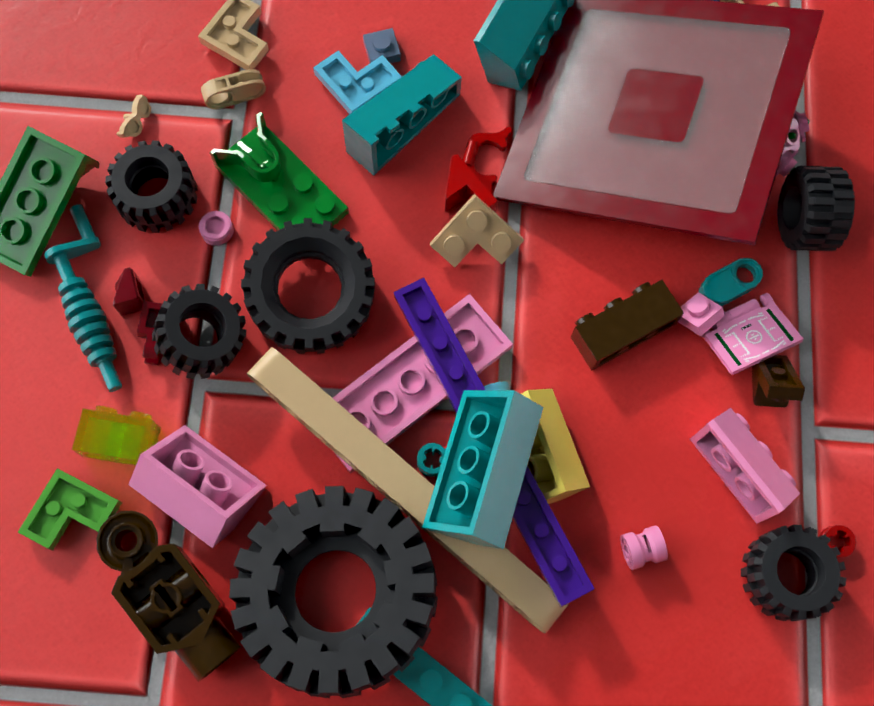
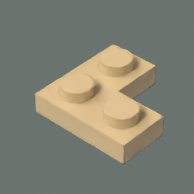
M227 0L198 35L200 43L245 70L255 69L269 51L267 42L248 32V29L262 13L260 5L251 0Z
M474 194L430 242V246L454 267L461 262L477 243L500 264H503L524 239Z

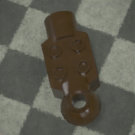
M136 511L118 512L110 516L103 523L96 538L98 554L101 560L111 569L121 571V575L118 576L111 594L157 654L175 651L199 682L241 648V645L219 618L225 603L181 546L176 544L158 546V533L153 522L144 514ZM134 532L137 536V544L132 550L125 552L122 549L121 540L125 534Z

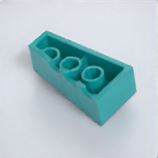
M434 54L425 61H421L414 69L342 120L346 152L374 176L461 94L462 77Z

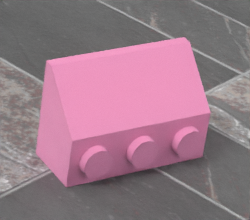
M730 408L707 423L690 440L757 524L782 512L800 492L795 487L796 483L793 477L787 471L780 469L774 462L772 452L767 445L757 441L749 431L750 426L746 419Z
M186 425L140 454L128 484L211 548L215 547L236 528L267 486Z

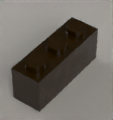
M663 280L653 285L646 282L632 292L633 296L622 300L621 297L616 298L604 307L605 311L596 316L593 313H589L575 322L576 326L571 339L591 371L678 323L684 312Z

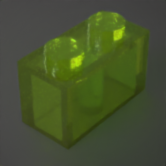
M96 406V410L83 408L72 450L82 457L136 466L140 454L158 442L161 427L151 419V415L143 412L131 411L130 416L117 414L118 411L116 409L106 406Z

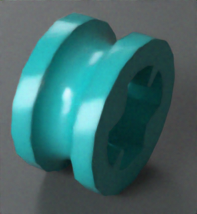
M428 443L422 446L417 455V466L420 472L428 477H437L446 449L436 443ZM432 452L434 456L436 452L441 455L439 458L440 466L433 469V465L430 468L424 465L426 462L425 454Z

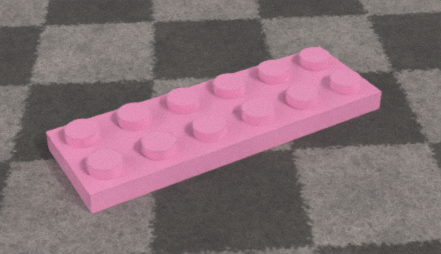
M470 294L444 313L477 375L512 349L513 343ZM415 335L333 397L336 402L386 445L390 444L448 398ZM336 454V456L339 458V460L343 463V465L347 468V470L350 473L355 471L351 466H349L343 459H341Z

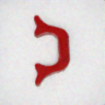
M506 127L497 133H476L472 135L467 142L462 158L491 194L492 186L496 183L497 176L478 173L474 169L476 156L479 148L485 144L495 146L500 151H505L507 147L506 139L511 134V127Z

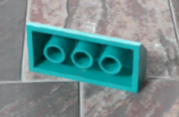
M497 0L473 40L488 83L521 91L527 79L532 77L536 63L540 56L544 55L547 51L552 35L560 28L562 18L568 7L573 5L574 0Z
M464 390L422 528L475 545L504 549L544 407L515 390Z

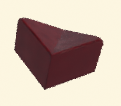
M130 267L125 268L115 284L116 294L113 300V306L121 316L141 311L143 301H145L140 279Z

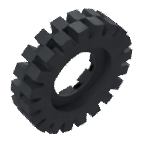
M325 486V494L316 495L313 489L296 494L297 503L288 507L283 501L269 511L273 519L266 526L258 521L247 535L252 541L251 546L248 550L243 548L239 550L234 563V567L239 570V575L236 579H230L229 598L236 603V609L231 611L235 630L242 634L243 640L240 642L249 656L261 665L260 668L277 681L298 692L302 691L310 696L330 699V696H340L342 698L361 695L362 690L370 687L376 690L390 682L389 677L396 671L400 670L403 672L415 659L413 656L418 646H424L431 631L429 624L431 618L435 617L438 600L436 586L438 585L435 568L426 542L424 543L420 531L409 516L405 518L400 508L386 498L382 502L377 500L373 492L355 488L354 493H347L344 486ZM330 551H346L362 558L371 568L376 583V596L370 612L359 624L341 632H326L311 626L300 614L295 597L297 581L305 566L317 556Z

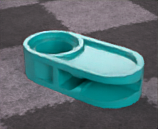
M751 258L738 259L706 277L699 288V293L720 306H724L749 293L761 282L763 277L761 265ZM746 268L750 270L753 275V281L749 283L741 281L737 276V269Z

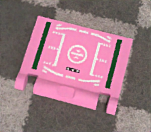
M769 293L760 296L763 308L760 307L756 299L745 302L724 312L725 316L712 326L713 331L710 332L708 329L701 335L731 375L739 373L803 342L804 338L774 303Z

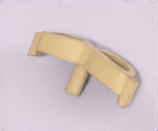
M136 95L132 104V114H124V122L120 126V132L116 134L120 138L136 137L141 133L143 125L140 119L147 118L151 114V106L144 95Z

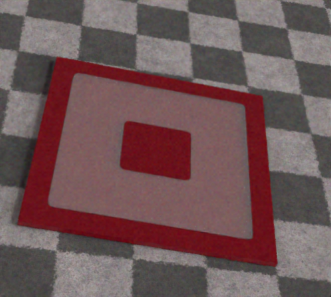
M574 0L573 5L568 7L560 28L555 31L493 196L498 201L755 245L820 29L824 10L709 0Z

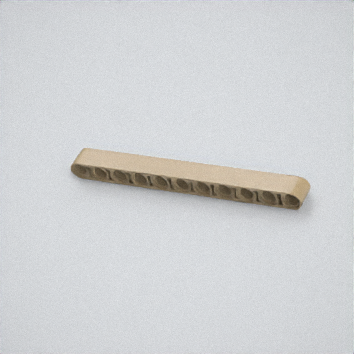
M271 347L247 373L250 379L422 528L435 486L286 357ZM422 528L541 632L546 634L568 606L566 604L560 608L549 585L507 548L498 549L475 545Z

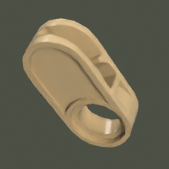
M255 69L243 70L207 81L201 87L205 105L210 109H221L260 97L266 91L263 77L260 71Z

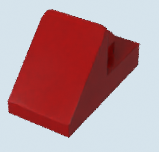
M458 154L452 156L445 198V212L464 199L466 203L475 194L496 213L497 199Z

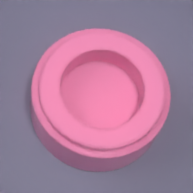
M211 211L205 214L199 222V232L204 241L210 245H223L233 235V224L229 216L221 211Z

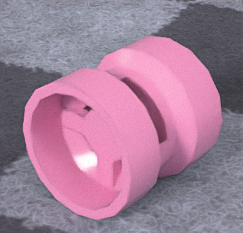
M656 525L645 528L643 533L640 534L630 532L620 536L622 552L631 570L643 567L645 562L659 563L668 559L664 537Z

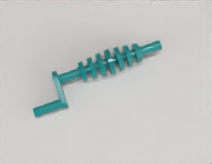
M77 204L70 208V212L82 239L53 246L44 253L47 263L56 264L63 281L58 286V290L62 297L61 302L65 309L66 320L69 321L68 327L70 332L74 334L73 337L77 344L81 345L80 349L83 354L88 356L87 361L90 366L99 367L109 392H115L122 388V384L112 363L116 359L117 353L115 348L112 347L114 342L112 336L109 335L110 328L106 322L107 317L105 312L101 310L99 302L94 299L95 296L91 289L88 288L85 279L75 276L69 262L70 259L96 250L101 246L100 240L95 236L83 206Z

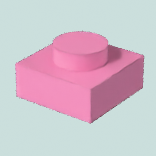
M698 292L681 306L684 314L678 322L701 336L725 316L722 306Z

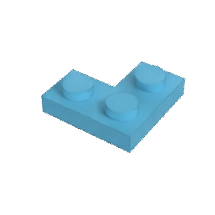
M339 50L313 67L315 76L349 114L402 77L383 55L357 72Z

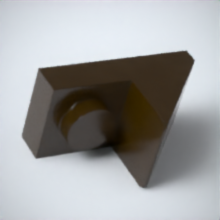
M774 355L752 366L754 405L787 407L789 400H803L805 387L787 356Z

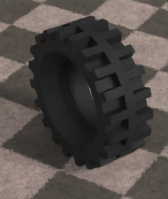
M304 218V223L292 225L290 220L284 222V228L276 232L273 229L266 232L267 238L261 244L256 242L252 247L253 254L250 260H245L243 266L245 276L244 279H241L245 306L262 334L267 339L277 343L278 347L295 350L298 354H305V352L325 353L327 349L343 346V342L350 337L354 338L359 333L362 324L369 317L375 289L372 263L370 258L367 259L362 244L359 241L356 243L350 237V232L343 228L341 231L332 227V222L324 220L323 224L312 223V218ZM307 258L318 259L329 264L339 275L342 285L341 297L335 308L325 316L315 319L299 318L289 313L281 304L278 295L279 279L285 269L294 262Z

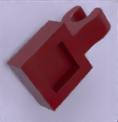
M143 301L137 335L138 337L146 338L143 350L144 363L159 365L161 354L156 355L154 350L156 341H152V333L162 303Z

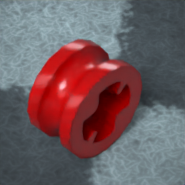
M835 525L822 530L819 536L826 535L830 539V537H834L839 533L840 536L838 538L844 539L845 545L838 547L841 554L837 555L836 558L847 557L853 553L856 547V537L848 527ZM830 542L828 543V546L830 548L836 547V545H831Z

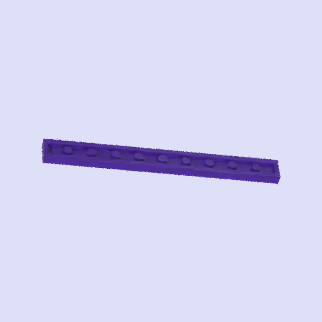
M422 278L393 292L394 298L457 413L464 390L486 389L425 278ZM527 466L513 514V520L561 608L593 591L595 588Z

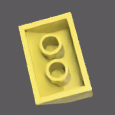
M553 389L527 390L521 393L544 407L527 466L548 504L565 499L589 488L588 479Z

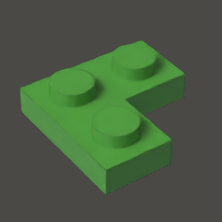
M57 468L18 533L50 550H54L72 519L99 532L103 523L110 516L117 513L122 502Z

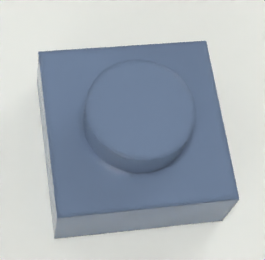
M393 28L363 35V43L369 63L382 55L389 63L401 61V53Z

